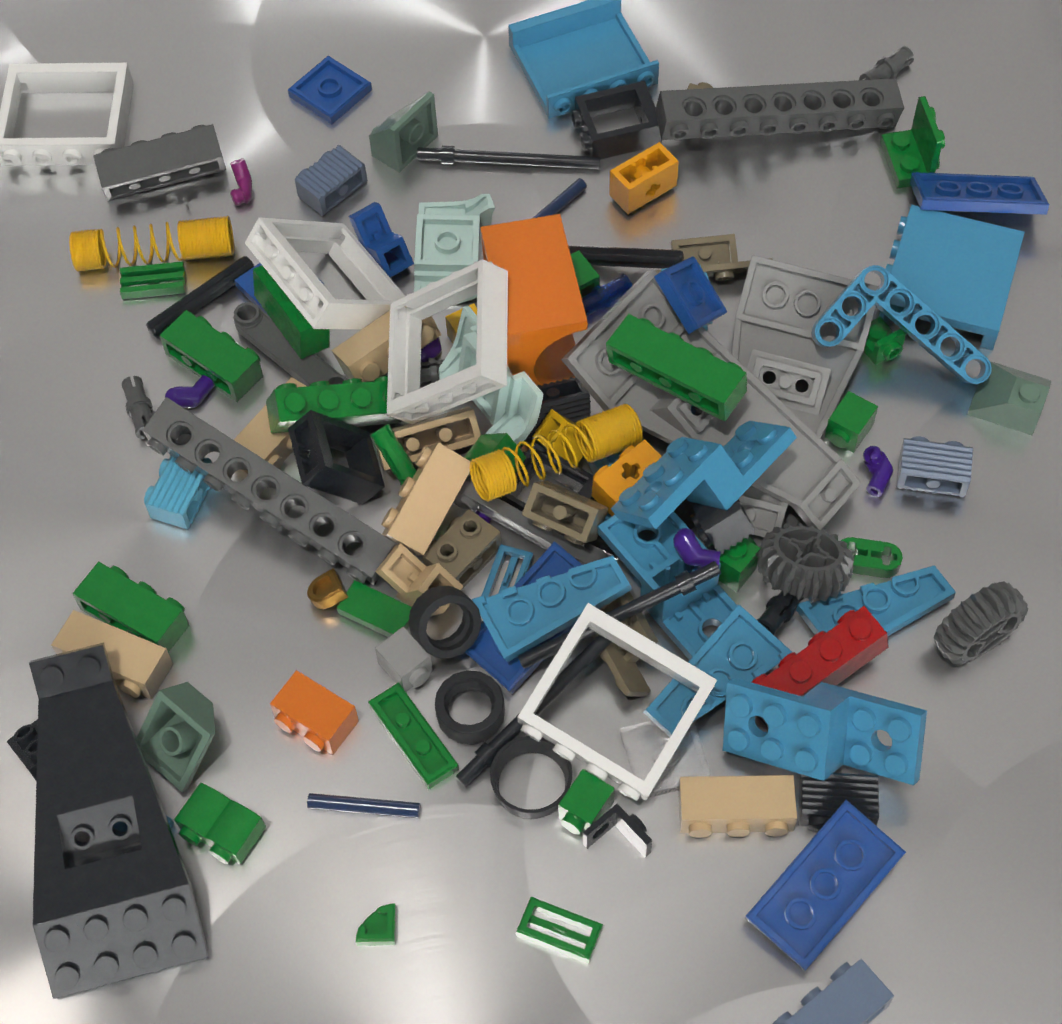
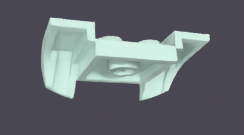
M480 194L475 198L464 201L419 203L414 258V292L426 287L429 283L449 276L452 272L472 265L475 261H479L480 227L491 225L492 214L495 210L490 194ZM475 295V296H473V297H471V298H469V299H466V300H464V301H462V302H460V303H464V302H466V301L475 299V298H477V295Z
M468 305L462 308L455 341L447 357L439 367V380L476 365L477 315ZM507 366V386L472 401L493 425L485 434L508 433L517 445L520 441H524L536 426L544 393L525 371L512 375L511 370Z

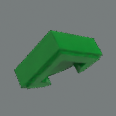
M395 903L380 906L359 926L355 941L357 946L396 945Z

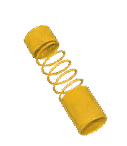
M228 215L226 217L221 216L220 218L208 217L207 219L202 218L198 220H180L177 225L181 258L178 257L175 251L168 222H166L167 245L164 260H162L159 254L151 223L149 224L150 255L147 262L141 252L135 225H133L134 256L132 263H129L125 255L119 227L116 228L118 255L115 265H113L109 258L102 228L72 231L69 236L72 264L77 272L104 269L106 267V258L109 264L116 268L120 262L121 253L125 262L129 266H133L136 261L137 249L142 261L148 265L152 260L153 246L157 257L163 263L168 259L170 246L178 261L207 259L208 257L220 258V256L226 257L233 256L234 254L233 230Z
M623 404L578 420L575 425L567 424L563 433L552 429L547 439L536 435L531 445L525 441H520L515 451L509 447H504L501 450L498 449L481 457H476L470 461L469 467L473 485L479 496L487 502L505 496V494H511V492L516 490L517 478L514 467L504 452L507 450L515 456L518 476L523 485L528 487L530 484L528 472L518 456V448L521 444L530 448L534 470L539 479L544 481L546 478L545 468L541 458L534 449V442L537 439H542L547 443V454L550 464L555 473L560 475L562 465L556 450L550 443V436L553 433H558L562 436L566 459L570 466L576 469L578 459L572 444L566 437V430L569 427L575 428L577 445L584 458L590 463L613 454L615 455L616 453L618 454L631 445L635 447L643 439V429L637 413L628 404ZM566 442L573 454L575 466L571 462L570 457L568 455ZM550 448L557 460L559 472L553 463ZM535 457L537 458V460H538V462H539V464H540V467H541V470H542V474H543V478H542V476L540 475V473H539V471H538V468H537V465H536V462H535ZM519 463H520V465H521V467H522V469H523V471H524V474H525V477H526V482L524 481V479H523V477H522V474H521V471H520V468H519Z

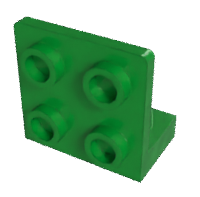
M926 96L918 97L911 130L881 135L880 144L897 188L910 187L911 174L914 172L935 173L940 167L939 156L941 149L945 147V136L943 131L937 127L935 110L929 106Z

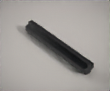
M568 245L570 254L579 250L591 266L664 269L684 261V254L681 250Z
M247 256L241 257L148 321L146 324L148 331L155 338H159V335L184 311L187 310L194 314L236 285L234 280L253 268V262Z

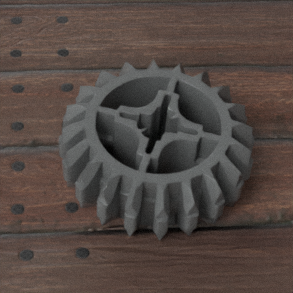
M798 523L795 527L790 524H784L783 528L774 527L772 532L766 533L761 546H759L761 549L757 556L758 572L763 575L764 582L771 583L772 590H782L784 596L790 594L796 596L797 600L802 597L807 598L810 602H813L815 598L826 601L829 596L837 597L840 591H845L854 570L853 552L847 549L846 542L838 541L837 534L830 535L826 533V528L819 530L814 528L813 525L805 527L801 523Z
M1005 581L992 583L988 587H982L979 592L971 594L968 599L961 601L958 607L952 609L951 613L943 618L942 623L937 627L933 638L939 648L938 650L952 664L961 665L967 661H973L975 658L992 650L995 646L1000 645L1005 638L1010 637V634L1018 628L1027 615L1028 604L1023 600V595L1017 588L1014 589L1010 583Z

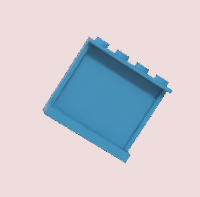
M587 0L508 25L509 47L548 119L565 115L575 110L576 96L645 81L647 88L658 84L659 62L658 60L649 61L621 13V0Z
M911 205L908 217L901 216L897 235L902 236L901 241L894 240L889 258L895 261L893 265L887 264L886 270L951 327L983 335L980 347L993 350L1000 330L1025 232L936 210H921L919 206ZM894 294L890 299V307L893 311L899 313L904 310L906 305L904 297L900 294ZM880 311L879 317L884 319L885 314ZM920 316V317L917 318V319L929 321V319H928L927 317H925V316Z

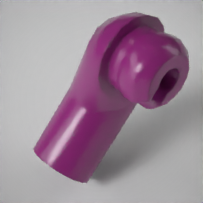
M241 158L230 163L239 187L238 189H233L230 195L233 203L237 206L243 203L248 204L252 200V178L245 159Z

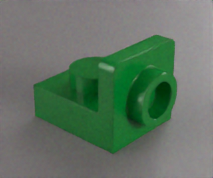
M878 317L871 321L864 353L875 365L886 359L892 360L902 352L906 333L902 329L893 332L881 317Z

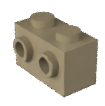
M545 480L534 482L522 515L532 519V524L547 531L557 530L564 533V538L568 541L583 545L584 543L597 540L599 535L597 533V526L604 522L609 507Z
M468 509L461 517H455L450 522L446 532L438 540H433L430 543L427 551L422 555L423 563L426 566L439 563L465 587L497 554L501 544V532Z

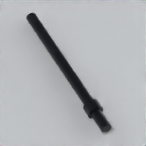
M442 145V148L418 147L417 149L418 160L441 161V164L454 165V162L600 169V157L455 149V146Z
M716 561L690 573L686 570L674 576V581L606 614L619 622L625 621L682 593L685 596L697 590L695 586L722 573ZM587 628L579 642L598 633ZM570 631L518 655L522 667L525 669L556 654Z
M599 634L558 675L535 715L538 716L612 641ZM518 715L490 743L484 742L474 752L476 756L456 775V778L465 787L486 766L491 768L497 752L522 732L520 729L523 725L518 723Z

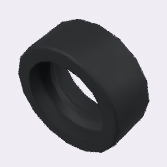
M437 586L426 590L416 599L410 610L408 625L412 637L428 654L437 658H453L463 654L474 644L480 633L482 620L479 608L464 592L452 586ZM449 603L459 605L463 610V616L457 631L450 637L442 640L431 639L426 630L432 613L439 607Z
M466 670L455 673L443 681L436 692L435 711L439 727L448 738L461 744L474 745L487 741L498 732L504 722L505 703L501 687L492 677L480 671ZM468 690L480 691L490 698L492 705L489 716L482 722L473 725L460 724L454 721L448 710L450 700L458 693Z

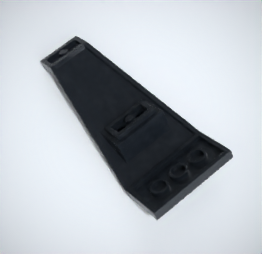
M104 642L31 660L29 665L39 699L33 929L53 999L207 958L209 951L190 879L113 678ZM122 821L127 824L128 829L125 832H118L114 829V824ZM84 831L88 833L90 839L87 842H80L77 840L76 834Z

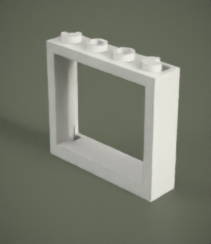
M128 63L9 64L0 108L1 166L95 165L93 155L99 154L108 148H123L134 84ZM114 92L107 137L13 138L21 93Z
M259 217L245 241L246 246L313 329H363L388 312L391 303L405 297L403 292L344 223ZM342 233L345 235L344 240H340ZM297 252L329 254L366 300L335 299Z
M483 259L478 262L475 261L472 265L452 272L449 276L429 283L426 287L407 294V296L390 304L387 387L388 416L415 424L507 386V270L494 265L491 261L488 262ZM477 295L476 365L420 388L422 320Z
M588 603L518 715V723L523 725L520 730L528 734L530 738L540 742L543 737L553 743L555 746L552 750L566 760L572 762L573 758L576 757L587 764L585 771L602 781H605L606 777L620 784L617 790L623 795L629 796L635 801L639 797L647 800L715 686L717 679ZM587 628L592 629L696 692V695L644 781L535 715V712Z

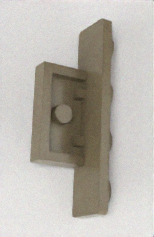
M735 234L671 241V250L683 251L684 260L694 256L699 265H701L703 272H707L708 277L715 276L716 281L733 279L734 274L746 273L747 275L751 260L738 262Z
M629 591L599 610L607 613L634 600ZM642 612L621 622L651 641L659 642ZM599 634L593 635V636H592L593 640H594ZM613 642L600 654V657L607 663L614 675L616 686L626 696H646L651 692L635 663L640 658Z

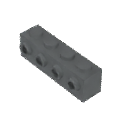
M213 124L207 126L197 125L191 128V130L180 133H166L161 138L150 141L139 140L130 146L119 149L108 148L99 154L93 155L101 187L107 201L226 170Z

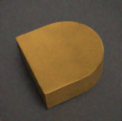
M334 568L315 578L307 590L308 598L319 609L330 608L348 598L342 581Z

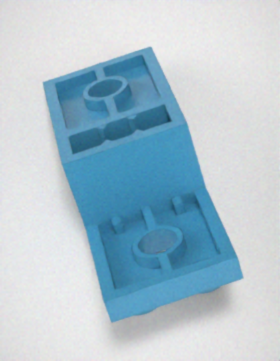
M749 420L737 428L735 436L724 446L687 437L678 438L669 444L666 449L667 452L657 462L652 463L644 470L643 476L632 487L627 488L620 494L619 501L611 510L620 520L657 529L685 499L690 502L727 511L797 437L790 427Z
M674 511L657 529L620 520L616 515L597 526L599 536L640 581V597L674 581V576L686 570L690 573L701 568L685 564L674 548V535L680 529L688 528ZM643 530H651L656 533L657 538L653 541H643L638 537V534ZM696 537L702 549H707L706 546ZM719 575L695 586L697 590L685 596L682 593L646 610L689 660L709 638L702 630L709 625L719 627L737 607V604L718 584Z
M733 678L727 682L722 751L825 781L842 765L915 785L920 780L927 710L824 682L819 683L805 695L798 696ZM755 716H760L768 724V732H764L757 727ZM877 730H884L892 738V746H886L879 741Z

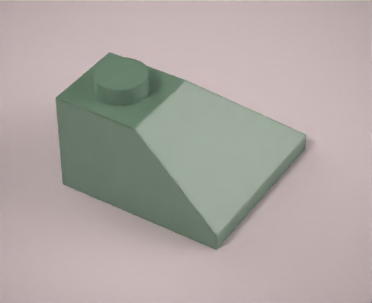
M430 91L389 116L380 126L378 125L372 130L369 140L371 154L374 158L400 173L417 157L418 147L426 148L438 137L434 94Z
M990 361L992 367L991 374L987 380L978 384L967 415L1032 436L1042 413L1051 380Z
M189 682L161 689L158 691L136 737L144 759L181 792L187 791L215 735L213 703Z

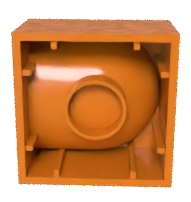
M555 214L480 227L483 260L491 261L494 265L508 271L507 366L511 370L512 375L525 371L536 385L541 386L544 383L549 384L550 382L555 383L557 380L562 381L563 379L568 380L570 377L575 378L574 374L561 359L575 346L573 333L587 330L588 321L561 215Z

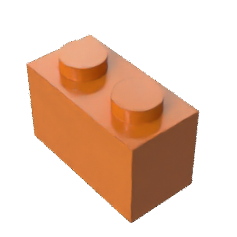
M297 670L270 703L275 717L274 722L281 729L288 733L294 730L303 736L304 742L318 752L324 749L334 755L359 722L354 705Z

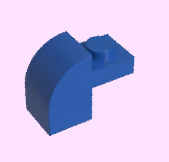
M373 202L348 216L358 241L390 278L414 264L403 236L391 231L379 203Z

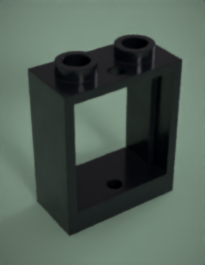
M645 81L575 97V110L571 111V118L574 128H579L581 131V146L584 151L588 150L590 157H600L601 160L648 149L658 142L662 144L655 113L656 107ZM634 108L640 124L597 133L591 117Z
M312 410L308 411L288 428L302 485L359 504H364L385 487L369 431ZM330 448L345 453L349 468L333 462Z
M534 443V449L541 458L548 477L572 489L577 494L596 501L591 496L594 475L578 466L576 469L572 468L568 461L560 456L558 457L562 465V472L558 475L550 464L547 449ZM529 449L527 453L523 452L526 456L523 463L528 472L529 480H531L536 472L531 459V450ZM551 452L553 463L559 472L557 460L554 453ZM535 457V462L538 471L542 473L540 464L537 458ZM520 465L519 468H520L522 477H523L524 481L526 482V477H525L524 471H523V469H522V467H521V465ZM516 471V490L511 492V494L508 493V495L505 494V496L499 497V499L523 512L526 503L519 500L517 496L524 489L525 485L521 482Z

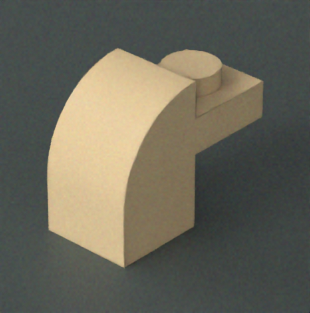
M401 543L394 546L375 571L398 592L396 597L411 607L419 596L431 588L452 586L461 590L464 587L439 563L429 566L424 565ZM451 603L439 607L432 613V616L444 613Z

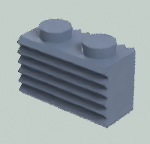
M337 145L336 149L333 148L332 151L325 152L318 162H315L309 168L303 169L296 176L295 185L298 197L323 216L368 181L366 167L363 162L350 152Z
M921 436L912 437L911 439L904 438L899 456L897 487L899 489L904 488L906 490L932 492L933 494L939 493L940 495L946 494L947 496L953 495L954 497L959 495L961 498L965 497L971 482L973 447H966L957 441H949L945 444L930 442L927 438Z

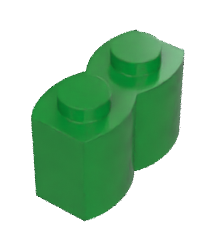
M201 782L174 819L181 829L178 834L184 840L194 846H197L199 842L210 846L209 853L225 864H228L230 860L241 864L266 828L262 817L255 812L230 800L222 793Z

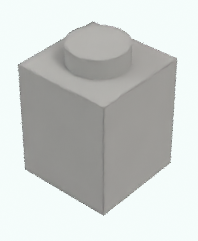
M404 627L375 647L379 665L395 683L399 682L405 692L412 687L416 688L424 684L430 677V673L433 672L430 655Z

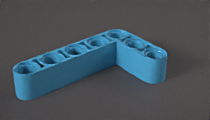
M872 265L861 270L812 327L811 334L816 344L822 347L835 346L847 336L874 305L962 382L968 384L983 383L991 374V363L985 355L891 273L878 265ZM869 272L878 274L881 280L879 288L875 291L868 289L864 282L865 276ZM894 294L902 295L906 302L904 310L900 313L893 311L890 307V299ZM847 297L854 298L858 302V311L854 316H848L843 312L842 303ZM920 316H925L930 321L931 327L926 334H920L915 328V321ZM825 322L833 324L836 328V336L830 342L823 340L819 333L820 327ZM947 337L952 339L956 346L951 356L944 355L940 348L941 342ZM972 359L976 360L981 368L979 375L975 378L969 377L966 373V365Z

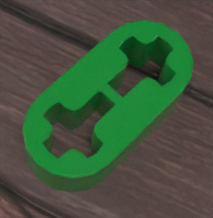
M847 537L841 540L847 543V549L854 551V570L852 574L890 578L899 572L903 556L901 550L896 545L889 542ZM882 555L889 556V565L883 564Z

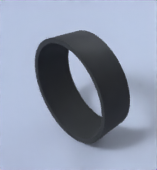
M530 736L520 737L508 742L497 752L491 765L490 781L498 800L507 811L521 818L538 819L555 812L572 783L573 772L571 762L552 750L555 745L543 737L540 742L530 738ZM539 753L553 759L562 769L565 777V790L552 804L540 809H522L510 804L500 795L499 777L504 766L521 754Z

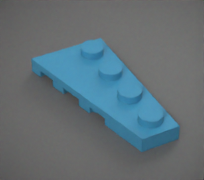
M610 556L571 568L564 574L554 577L548 575L536 579L535 583L518 588L516 586L501 590L499 594L489 597L480 596L472 599V601L479 608L480 615L506 662H509L518 657V655L576 623L588 603L600 609L633 590L614 556Z
M934 565L892 577L891 581L877 585L873 582L860 586L859 590L844 594L839 592L837 597L829 596L826 601L798 603L796 611L814 635L821 631L827 633L838 625L837 621L850 610L857 611L865 606L889 636L954 599L956 591Z
M738 605L688 661L691 665L717 679L715 686L694 721L726 700L727 682L733 678L752 682L756 677L766 673L778 665L785 656L792 653L788 647L741 605ZM672 679L643 713L671 737L696 692Z

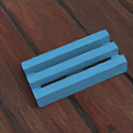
M500 544L481 596L489 597L492 595L506 555H510L511 559L498 594L501 593V590L509 588L519 558L523 559L515 584L531 568L534 554Z

